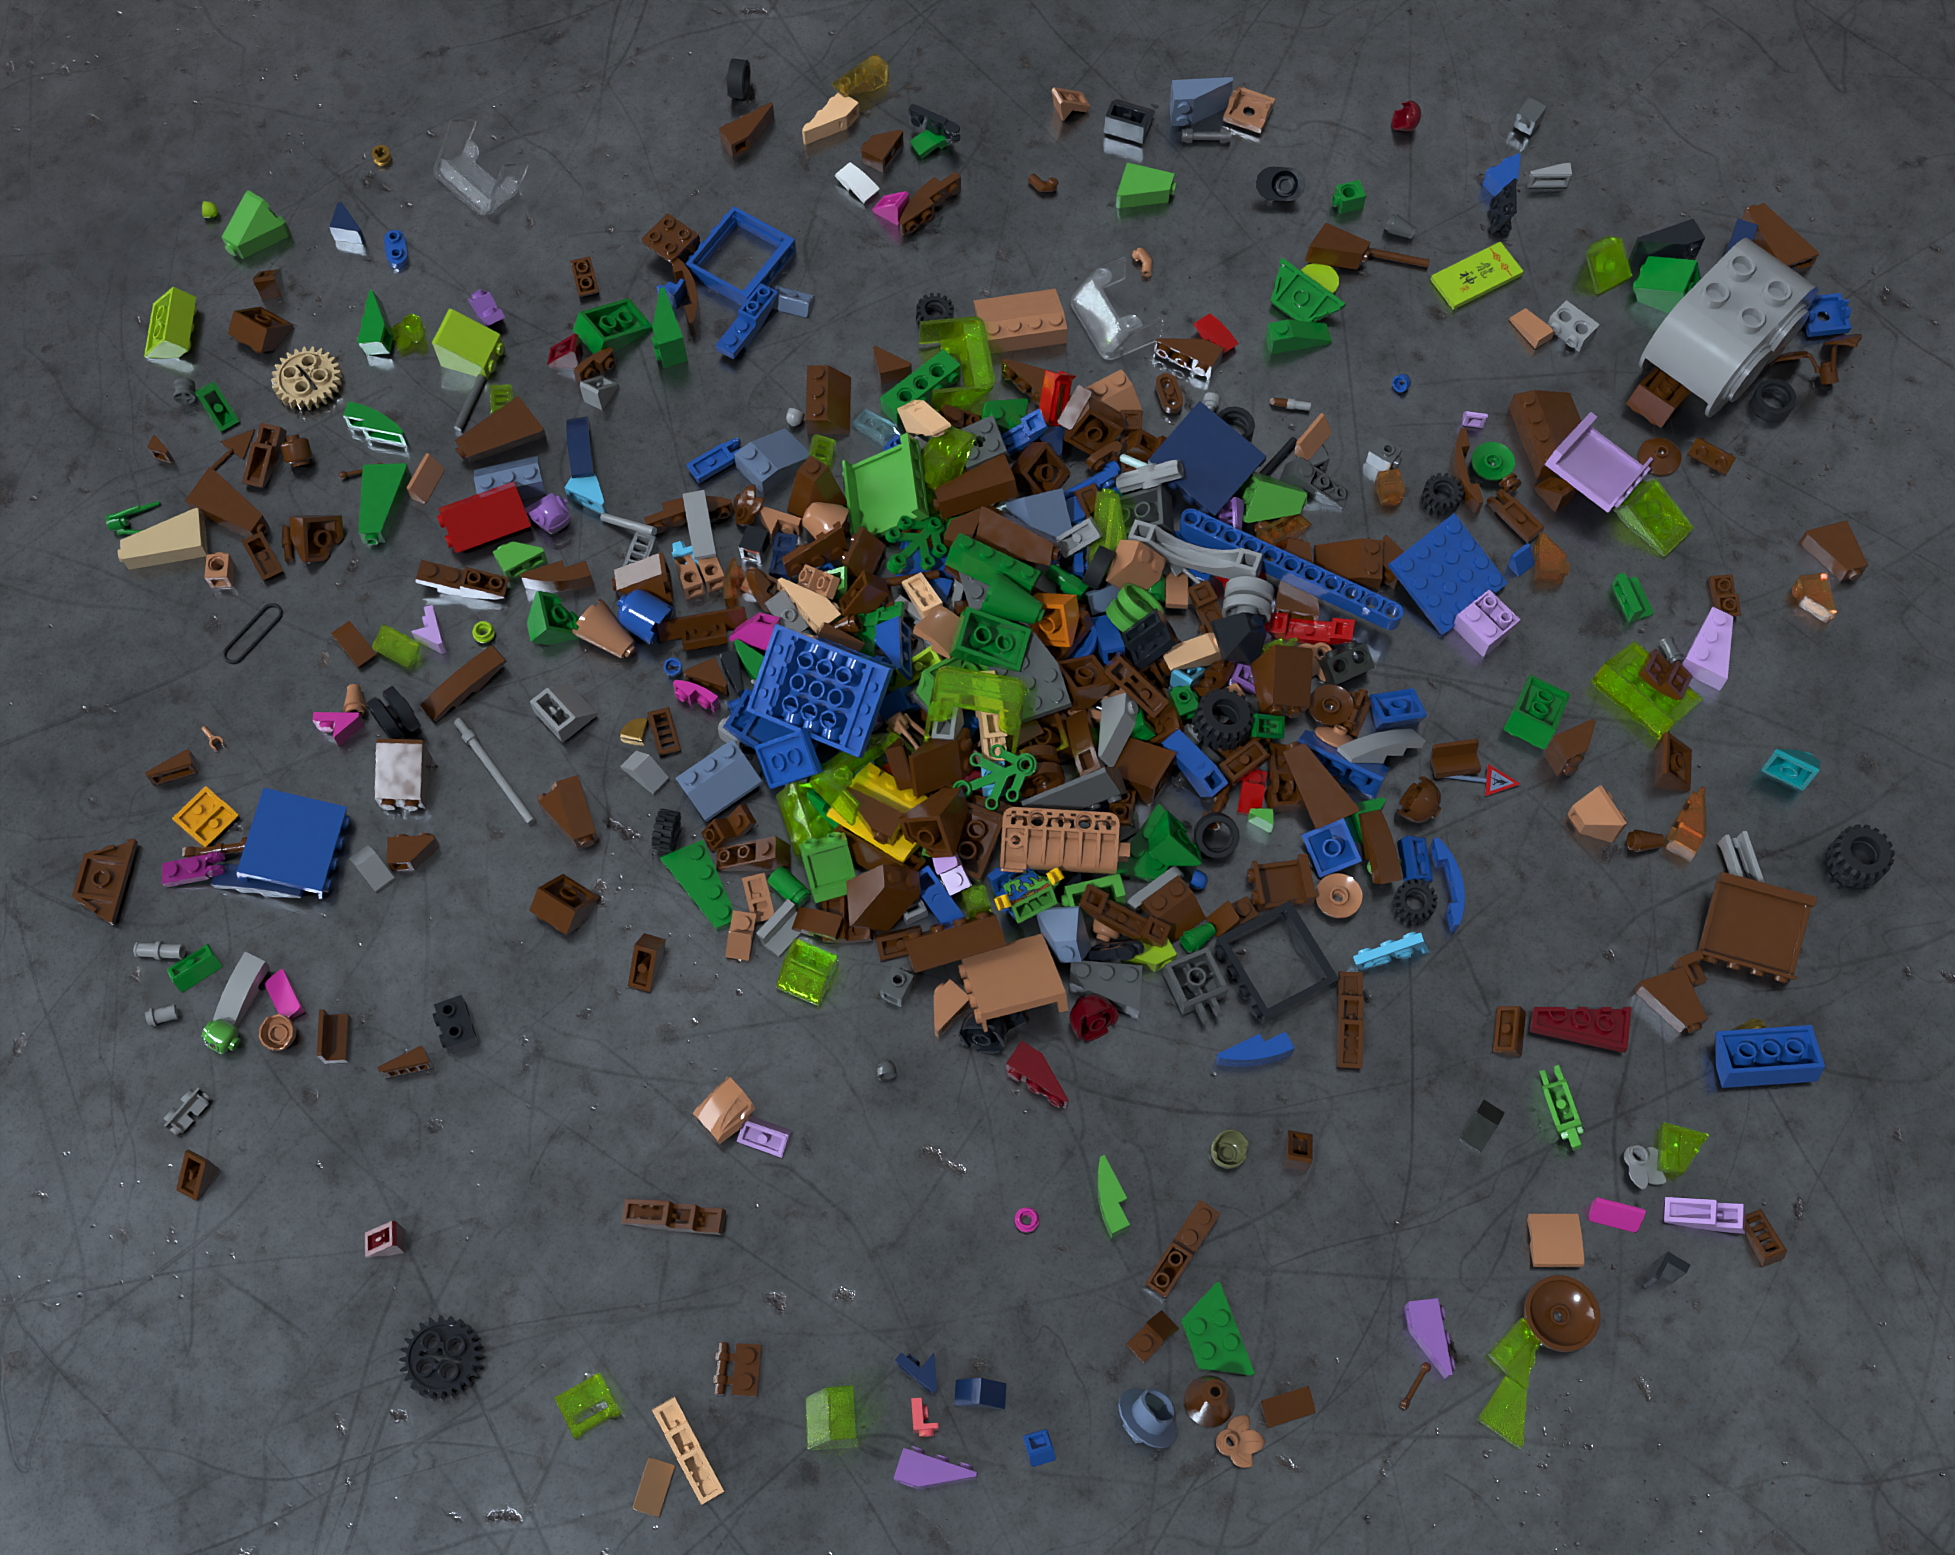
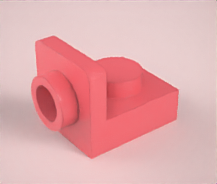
M911 1398L914 1433H919V1437L934 1436V1432L939 1431V1423L924 1424L923 1420H928L927 1404L922 1405V1398Z

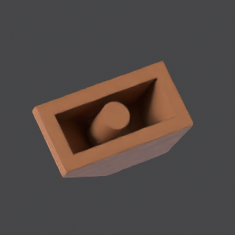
M951 979L946 984L941 983L934 991L935 1036L938 1038L970 1006L968 995Z

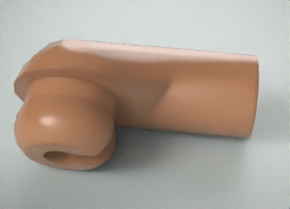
M1138 248L1132 253L1133 259L1136 261L1141 260L1143 263L1142 275L1150 277L1152 275L1153 259L1146 249Z

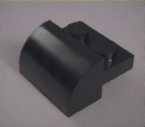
M1157 608L1121 633L1124 645L1131 652L1134 664L1139 670L1152 664L1154 660L1170 651L1176 645L1174 638L1177 636L1174 629Z

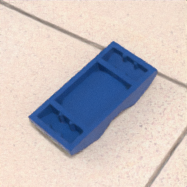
M747 688L723 726L725 730L740 742L754 749V746L795 732L746 711L752 691ZM811 738L814 749H816L820 741Z

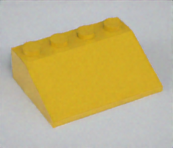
M868 763L859 771L848 785L904 814L928 798L925 795L915 797L913 788L899 791L894 777L872 763ZM843 793L827 812V817L902 863L920 847L916 842L912 844L907 841L903 831H901L893 846L887 843L885 845L880 844L874 840L873 836L843 797Z

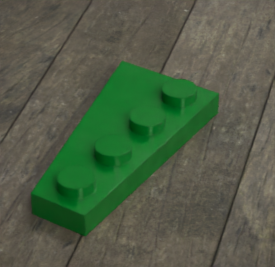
M703 840L660 857L661 862L669 869L673 877L681 884L689 897L693 899L717 931L731 925L734 909Z

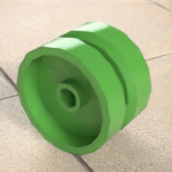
M1132 583L1124 584L1117 594L1118 598H1113L1105 610L1110 621L1122 632L1156 608L1162 614L1164 612L1157 599L1142 587Z

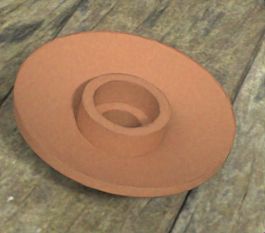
M1335 725L1334 728L1319 726L1315 729V734L1318 738L1336 748L1354 740L1347 734L1348 730L1341 725Z
M1339 873L1324 877L1319 882L1315 892L1319 908L1325 914L1334 918H1346L1356 913L1363 898L1359 884L1352 877ZM1334 896L1341 897L1342 901H1335Z

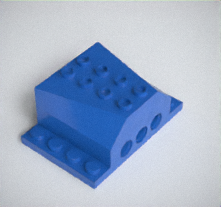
M775 624L746 711L793 731L807 728L810 738L858 758H863L896 666L823 637L797 632L785 626Z

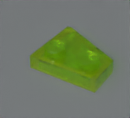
M1519 1318L1487 1355L1522 1390H1526L1530 1383L1528 1382L1530 1371L1534 1367L1536 1359L1535 1351L1539 1347L1540 1342L1532 1335L1526 1321L1523 1318Z

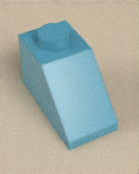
M595 474L593 476L570 478L564 487L568 499L598 513H607Z

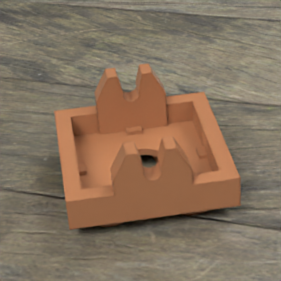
M1238 86L1236 90H1233L1232 96H1230L1223 121L1261 134L1275 104V98ZM1249 107L1254 109L1255 113L1252 116H1247L1243 113V110Z

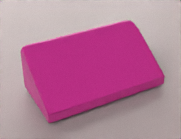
M284 969L277 971L264 983L278 1014L285 1015L292 1020L305 1013L300 999Z
M1597 1197L1590 1205L1588 1219L1591 1222L1636 1233L1643 1221L1646 1210Z

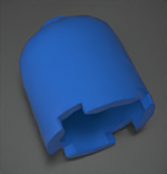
M636 589L630 592L628 596L624 594L617 603V606L620 607L618 610L619 623L649 645L659 638L657 623L660 624L666 618L671 619L675 609L642 589Z

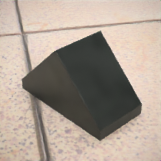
M1483 1100L1459 1140L1481 1153L1498 1127L1505 1112Z

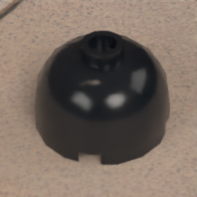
M974 1011L969 1013L962 1022L959 1031L960 1041L968 1048L971 1045L979 1047L977 1052L995 1054L1001 1052L1008 1036L1005 1020L1001 1016L986 1020L988 1031L984 1032L982 1024L976 1023Z

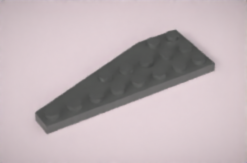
M959 571L969 607L980 611L990 586ZM1007 620L1018 625L1030 628V626L1027 623ZM1032 629L1019 672L987 666L989 671L995 670L1007 729L1072 707L1058 662Z

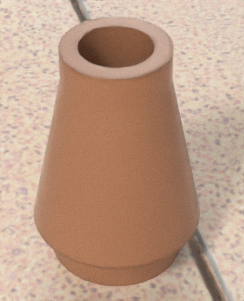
M351 684L347 687L343 711L346 713H359L362 717L366 711V705L361 693V687L357 684Z

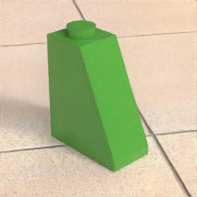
M1127 163L1117 192L1116 208L1167 203L1170 195H1174L1176 191L1175 173Z

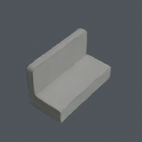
M789 899L756 933L758 941L777 957H780L802 934L792 930L797 911L795 904Z

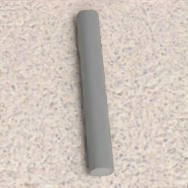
M602 513L600 516L603 522L653 536L657 533V528L607 513Z

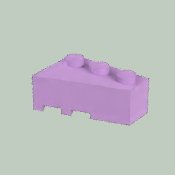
M1712 607L1682 665L1693 678L1720 691L1728 679L1733 616Z

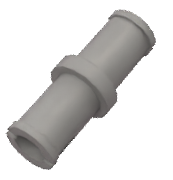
M157 941L156 943L136 942L133 952L135 957H154L156 960H162L163 958L183 959L186 949L184 944H165L163 941Z

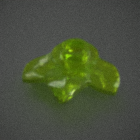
M408 314L402 319L401 323H397L391 328L394 334L393 339L397 340L396 348L398 351L408 349L413 342L419 343L424 337L423 322L419 316Z

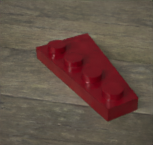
M1534 1007L1531 1016L1530 1032L1625 1053L1628 1049L1631 1007H1623L1622 1009H1612L1611 1007H1601V1009H1588L1587 1007H1577V1009Z

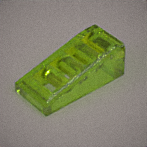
M511 384L490 385V413L493 414L504 406L496 405L497 402L508 403L513 400V387ZM496 395H507V398H496Z
M815 434L811 440L808 458L811 455L829 467L836 440ZM817 445L826 447V451L817 448ZM815 453L825 455V458L815 456Z

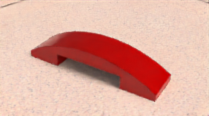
M1271 612L1270 621L1264 625V628L1272 637L1308 644H1342L1352 642L1355 620L1333 618L1332 622L1293 619L1289 618V614Z

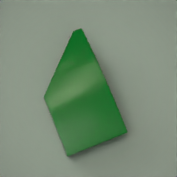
M925 130L909 141L922 159L937 147L942 150L951 143L947 142L945 137L939 134L935 135L929 130Z

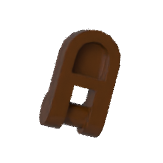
M1113 441L1099 449L1086 460V466L1092 472H1100L1106 467L1107 463L1113 460L1118 463L1122 452V444L1119 441Z

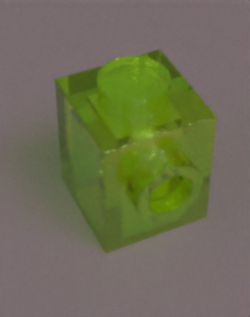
M975 884L962 891V902L968 919L976 917L975 913L983 910L991 912V904L985 885L978 886Z

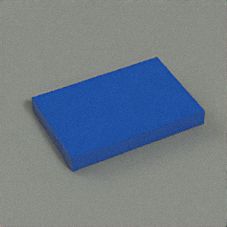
M807 728L754 746L770 789L822 772Z

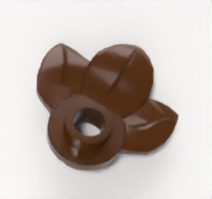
M755 484L747 486L742 491V494H737L734 499L733 511L735 512V521L740 526L752 524L755 515L759 513L765 499L756 497Z

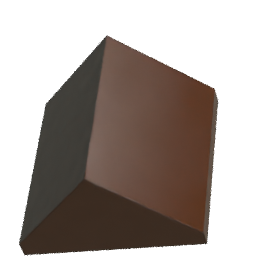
M1665 732L1655 747L1654 787L1686 792L1691 791L1692 749L1669 732Z

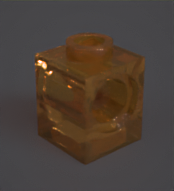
M1400 470L1379 471L1376 476L1375 486L1380 504L1395 505L1402 502L1405 488Z

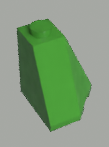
M249 190L243 196L222 235L226 245L225 249L230 254H236L243 259L291 235L286 221L280 215L276 217L275 213L269 208L270 205L263 198Z
M1255 471L1241 487L1240 497L1244 500L1243 520L1247 523L1297 515L1301 513L1302 508L1307 503V493L1301 487Z

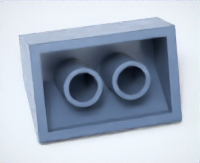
M538 456L474 470L477 494L512 481L516 485L521 500L546 494Z
M733 739L676 777V780L706 822L763 783Z

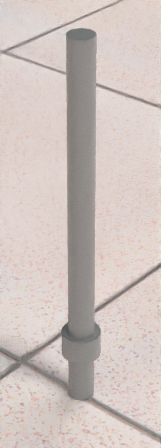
M457 718L454 724L462 733V739L467 745L472 747L527 824L531 825L536 819L479 743L478 736L474 730L469 729L462 718Z

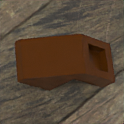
M740 804L727 818L713 819L701 833L710 850L716 851L717 848H722L743 837L757 822L747 804Z

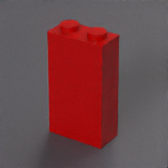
M514 481L438 508L440 515H437V519L441 528L446 527L448 535L445 536L449 548L454 547L456 553L531 526Z

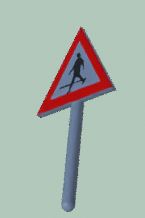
M1487 764L1486 778L1464 775L1444 777L1486 783L1485 797L1520 785V783Z

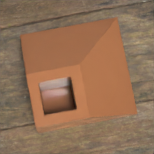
M1602 785L1575 803L1567 814L1580 834L1611 843L1616 841L1627 824L1625 815L1616 808L1611 794L1605 791Z

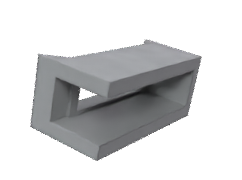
M1743 831L1737 838L1730 839L1729 834L1724 835L1717 845L1722 850L1729 874L1743 877L1735 853V849H1738L1747 878L1765 883L1747 831Z

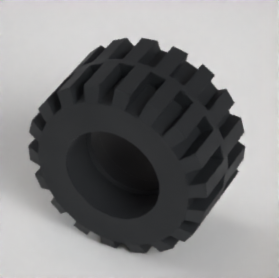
M1216 688L1213 692L1208 691L1201 698L1193 715L1192 725H1194L1193 732L1198 733L1197 739L1204 741L1203 745L1206 747L1209 745L1213 746V750L1221 748L1222 751H1227L1228 747L1233 750L1237 745L1240 746L1243 743L1254 722V718H1252L1254 710L1250 709L1252 705L1249 701H1245L1246 697L1243 694L1239 696L1236 690L1230 692L1229 688H1224L1223 691ZM1213 715H1224L1228 717L1233 724H1222L1218 722Z
M1860 824L1854 825L1853 828L1851 826L1847 827L1828 848L1829 851L1826 858H1829L1827 865L1833 868L1830 871L1832 875L1836 874L1839 877L1837 880L1839 882L1845 881L1846 886L1849 887L1854 884L1856 888H1862L1863 886L1867 888L1872 884H1876L1891 869L1890 867L1894 863L1892 858L1895 852L1890 850L1893 845L1891 841L1887 842L1885 833L1881 835L1878 833L1879 829L1875 827L1872 830L1870 825L1866 824L1863 827ZM1851 848L1863 851L1868 856L1870 865L1858 862L1853 857Z

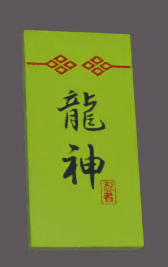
M1498 242L1431 275L1430 280L1451 308L1455 310L1521 277L1524 271L1504 245Z

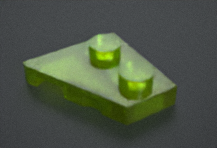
M1663 1122L1659 1127L1657 1170L1677 1176L1683 1175L1690 1162L1699 1152L1702 1144L1707 1140L1708 1134Z
M1504 1376L1477 1418L1478 1421L1518 1449L1523 1446L1527 1391Z

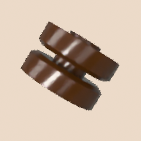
M1039 744L1026 747L1015 753L1017 756L1022 753L1032 754L1038 763L1036 772L1031 776H1026L1020 790L1021 797L1030 798L1065 784V775L1060 766L1059 754L1055 747ZM1027 760L1023 764L1025 769H1028L1030 766Z

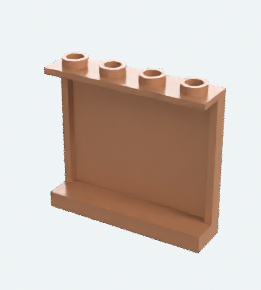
M1043 934L1007 942L1005 947L961 959L962 964L958 965L966 993H971L968 994L971 1008H976L973 1010L976 1023L982 1024L984 1032L988 1031L986 1024L988 1019L1054 1002L1059 1013L1069 1011L1066 991Z

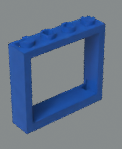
M733 206L727 215L724 214L722 221L713 227L707 239L700 243L697 251L689 256L686 267L694 280L742 306L760 283L769 286L796 253L795 239ZM736 226L778 247L743 291L702 269Z

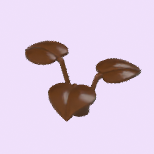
M1862 334L1836 336L1823 342V345L1832 344V354L1830 361L1821 362V367H1818L1812 354L1808 353V351H1793L1781 354L1769 364V367L1778 361L1808 358L1815 368V373H1820L1822 385L1839 382L1836 364L1837 346L1840 344L1857 348L1859 341L1862 339Z

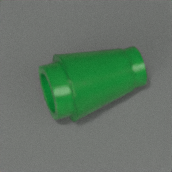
M1209 922L1187 930L1180 937L1181 944L1187 952H1196L1216 934V930Z

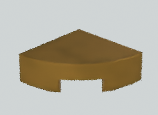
M637 718L628 722L622 728L620 737L643 742L649 722L648 718Z

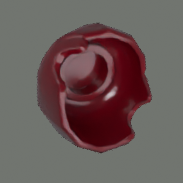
M1409 100L1402 102L1403 108L1395 110L1393 113L1392 127L1396 131L1411 132L1420 122V106L1415 101Z

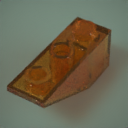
M1701 786L1697 793L1692 791L1686 801L1689 804L1688 809L1681 810L1676 819L1679 822L1677 828L1672 827L1665 838L1669 840L1665 849L1689 862L1696 855L1707 836L1704 786Z

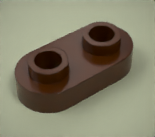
M1169 373L1159 375L1156 379L1155 388L1163 410L1172 414L1179 412L1183 406V396L1177 379Z

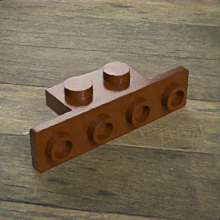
M744 606L663 620L660 624L657 623L660 641L682 638L684 651L719 646L728 643L726 630L735 629L747 620Z

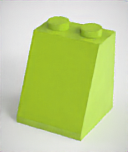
M453 309L448 310L432 341L442 367L476 377L480 374L486 380L495 371L496 362L505 349L499 333Z

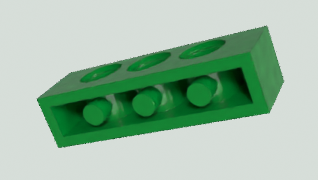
M944 349L881 396L880 409L896 425H899L902 422L897 410L899 407L913 400H924L928 404L932 398L940 396L945 388L955 384L960 379L961 365Z

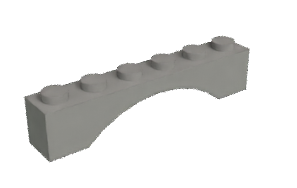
M1136 519L1128 535V540L1142 542L1167 559L1166 562L1226 579L1241 576L1258 578L1262 570V553L1243 548L1217 550L1199 547L1170 535L1157 525Z

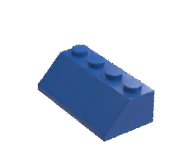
M1305 729L1298 739L1299 744L1305 743L1332 776H1337L1338 783L1373 799L1376 798L1389 767L1385 766L1384 763H1350L1337 751L1338 748L1322 741L1317 737L1315 731L1310 732Z
M1812 1025L1716 1031L1715 1034L1716 1069L1722 1088L1817 1082L1825 1068Z

